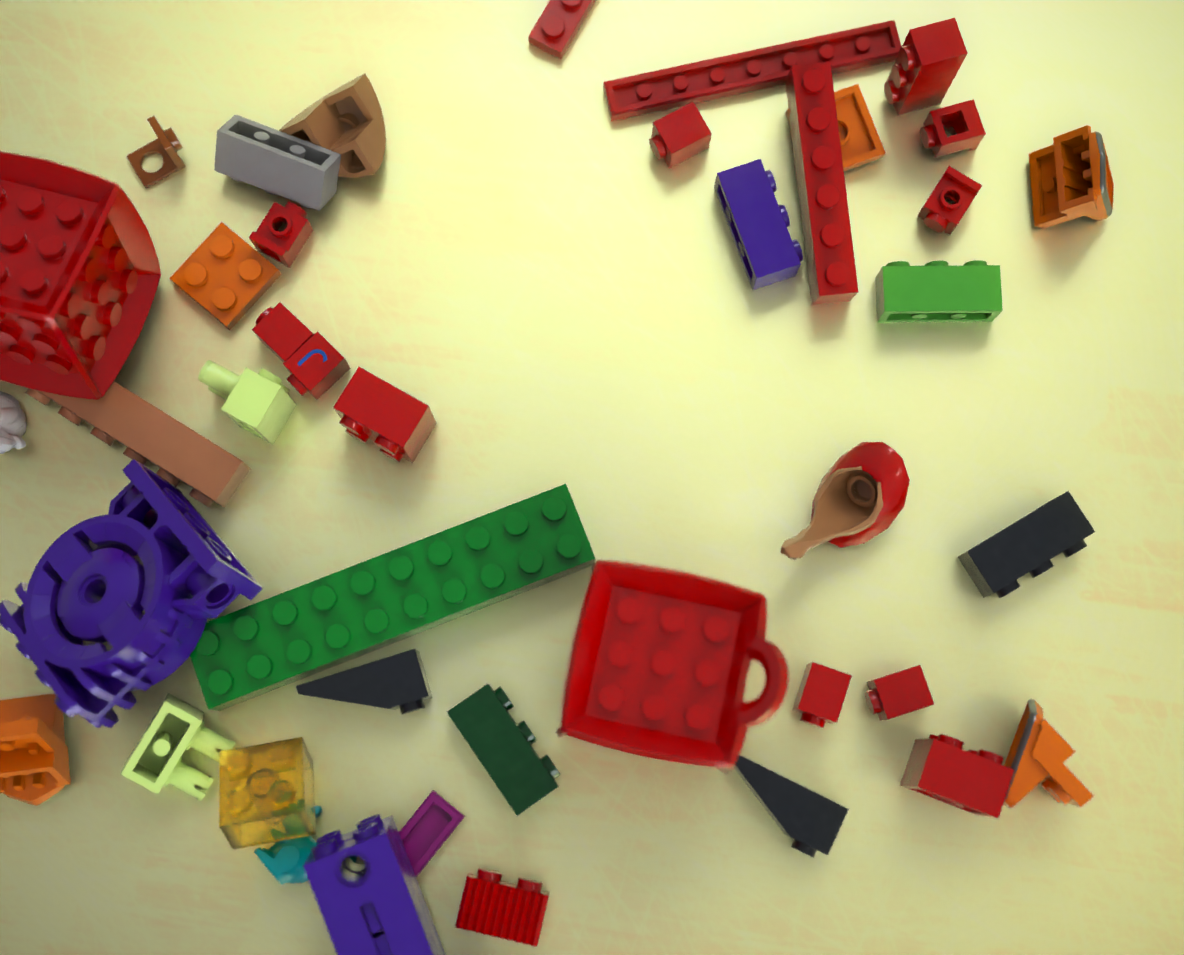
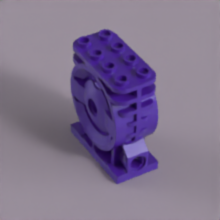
M135 459L122 470L131 482L110 502L108 515L96 516L80 522L53 542L36 565L29 583L21 582L15 588L16 594L23 602L21 606L8 600H3L0 603V624L18 639L19 642L16 644V647L20 653L34 662L38 668L35 671L37 678L57 695L54 701L58 708L70 717L79 715L85 718L96 728H100L102 725L112 728L119 721L117 714L112 708L114 705L130 710L137 703L131 691H147L151 686L174 673L195 649L204 631L207 618H216L239 594L252 600L263 589L184 494ZM138 555L142 561V564L137 559H135L134 556ZM83 640L86 641V642H89V643H97V644H93V645H83ZM109 642L112 649L108 651L106 646L101 643Z

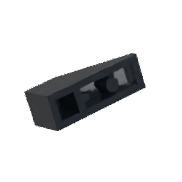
M416 649L296 686L298 694L392 710L400 708L402 715L425 708L424 700L433 698L420 652Z
M739 755L734 769L782 832L794 839L791 847L813 858L817 851L828 855L849 809Z

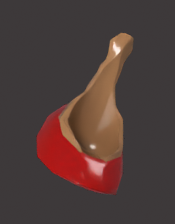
M861 442L841 455L821 480L812 502L809 526L795 537L785 540L781 547V554L795 560L802 558L808 549H812L825 542H830L840 548L860 545L888 529L905 505L910 483L902 457L883 442Z

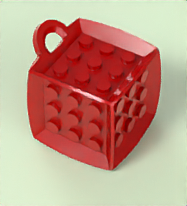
M0 151V380L43 392L98 400L105 395L126 362L153 303L161 277L159 261L153 242L138 211L118 183L47 159Z
M598 560L594 562L591 566L592 575L585 594L572 645L563 698L561 725L556 731L558 737L569 735L593 744L639 756L716 767L719 771L727 774L734 769L736 760L742 750L748 727L757 726L769 720L780 708L788 688L789 675L786 659L774 643L765 639L767 627L766 598L763 594L743 587L683 571L619 561ZM751 660H755L764 669L765 685L761 694L755 700L743 702L748 670Z

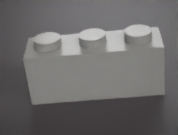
M235 114L217 130L214 171L227 175L235 181L245 182L264 189L269 194L279 195L298 202L303 207L320 211L336 194L341 154Z

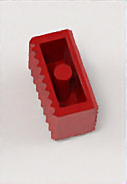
M478 868L477 875L469 873L466 877L455 927L537 947L550 893L542 891L543 883L531 879L518 878L516 885L501 881L502 873Z

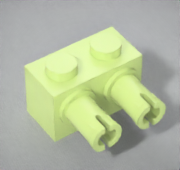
M211 360L204 364L199 373L198 380L208 385V389L226 400L221 410L244 430L272 445L274 444L296 407V403L288 395L290 389L281 384L282 379L262 368L259 373H256L246 367L239 376Z
M168 693L126 761L120 775L156 794L160 792L163 785L167 786L169 783L201 802L206 794L205 791L210 788L214 778L183 763V757H181L183 752L191 747L219 762L218 764L223 765L236 742L203 726L205 723L203 721L204 712Z

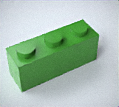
M894 261L886 264V266H882L875 278L877 322H992L1003 311L1000 265H987L986 261H969L964 263L963 266H948L946 261H931L926 263L925 266H910V263L906 261Z

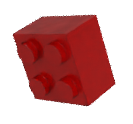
M361 367L357 368L333 407L340 416L339 424L346 428V433L365 444L368 439L373 440L374 444L380 447L379 451L398 463H400L402 458L413 463L437 424L427 404Z
M930 734L929 739H915L900 786L972 814L999 819L1014 773V769L1002 765L1003 757L979 749V751L971 749L965 751L962 749L964 742L944 734H939V736Z

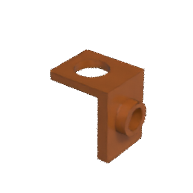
M155 116L147 120L158 138L127 155L129 162L145 188L185 167L177 152L183 148L171 127L165 131L163 130ZM152 153L161 155L163 165L158 171L150 173L143 170L142 162L147 155Z

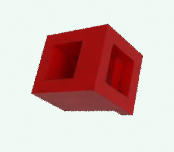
M974 99L930 111L923 123L924 126L920 129V137L924 148H932L935 158L969 149V151L975 150L986 135ZM945 132L950 133L952 136L947 137Z
M948 166L917 216L923 219L925 225L931 230L939 233L944 232L950 236L982 185Z
M289 201L285 207L274 202L257 231L252 232L249 239L257 251L290 268L313 232V228L308 219H306L307 212L301 207ZM283 222L287 224L285 230L278 231Z

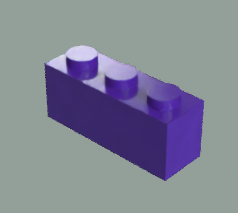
M761 159L718 172L714 189L752 290L796 276L801 265L800 262L803 261V253L797 239L792 240L787 229L790 226L789 216L783 204L778 205L774 195L776 183L770 170L765 171Z

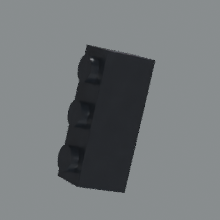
M1069 491L961 554L958 556V559L983 598L996 593L1000 599L1019 588L1020 585L1017 579L1025 574L1030 573L1032 578L1052 568L1054 565L1050 559L1063 552L1067 558L1085 548L1087 544L1083 539L1095 531Z

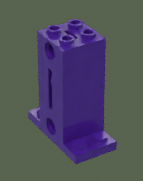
M376 814L359 821L356 824L357 829L342 835L340 830H336L316 840L318 845L311 848V852L303 867L337 955H446L393 816L381 819L380 814ZM349 856H359L365 863H354L350 860Z

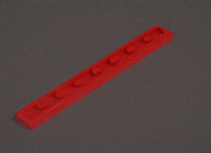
M895 20L608 80L603 82V89L612 122L682 107L691 102L696 104L785 85V80L792 65L831 62L832 74L896 61L902 45Z

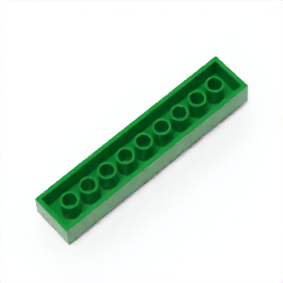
M563 484L208 621L199 642L190 654V658L208 710L221 711L592 566L596 558L566 484Z

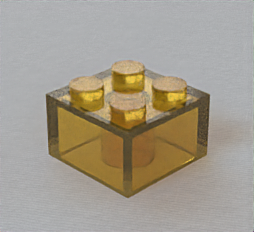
M302 737L219 751V827L232 849L316 835L313 760Z

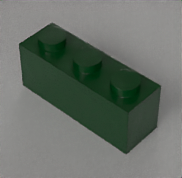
M486 684L447 713L518 816L559 787L555 778L561 774L547 754L540 759L532 747V744L537 739L523 720L519 724L514 721L508 712L514 705L501 686L493 690L491 685Z

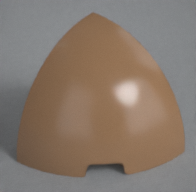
M366 73L328 93L296 115L279 130L341 154L338 174L340 177L354 178L375 174L380 168L385 154L386 132L379 100Z

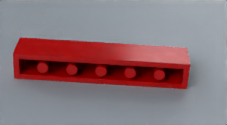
M831 62L792 65L785 80L790 112L789 118L812 305L850 301L858 293V283Z

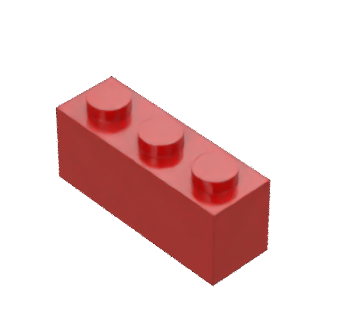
M955 17L908 31L896 61L892 65L888 79L884 83L886 99L889 104H894L897 116L941 104L968 54Z

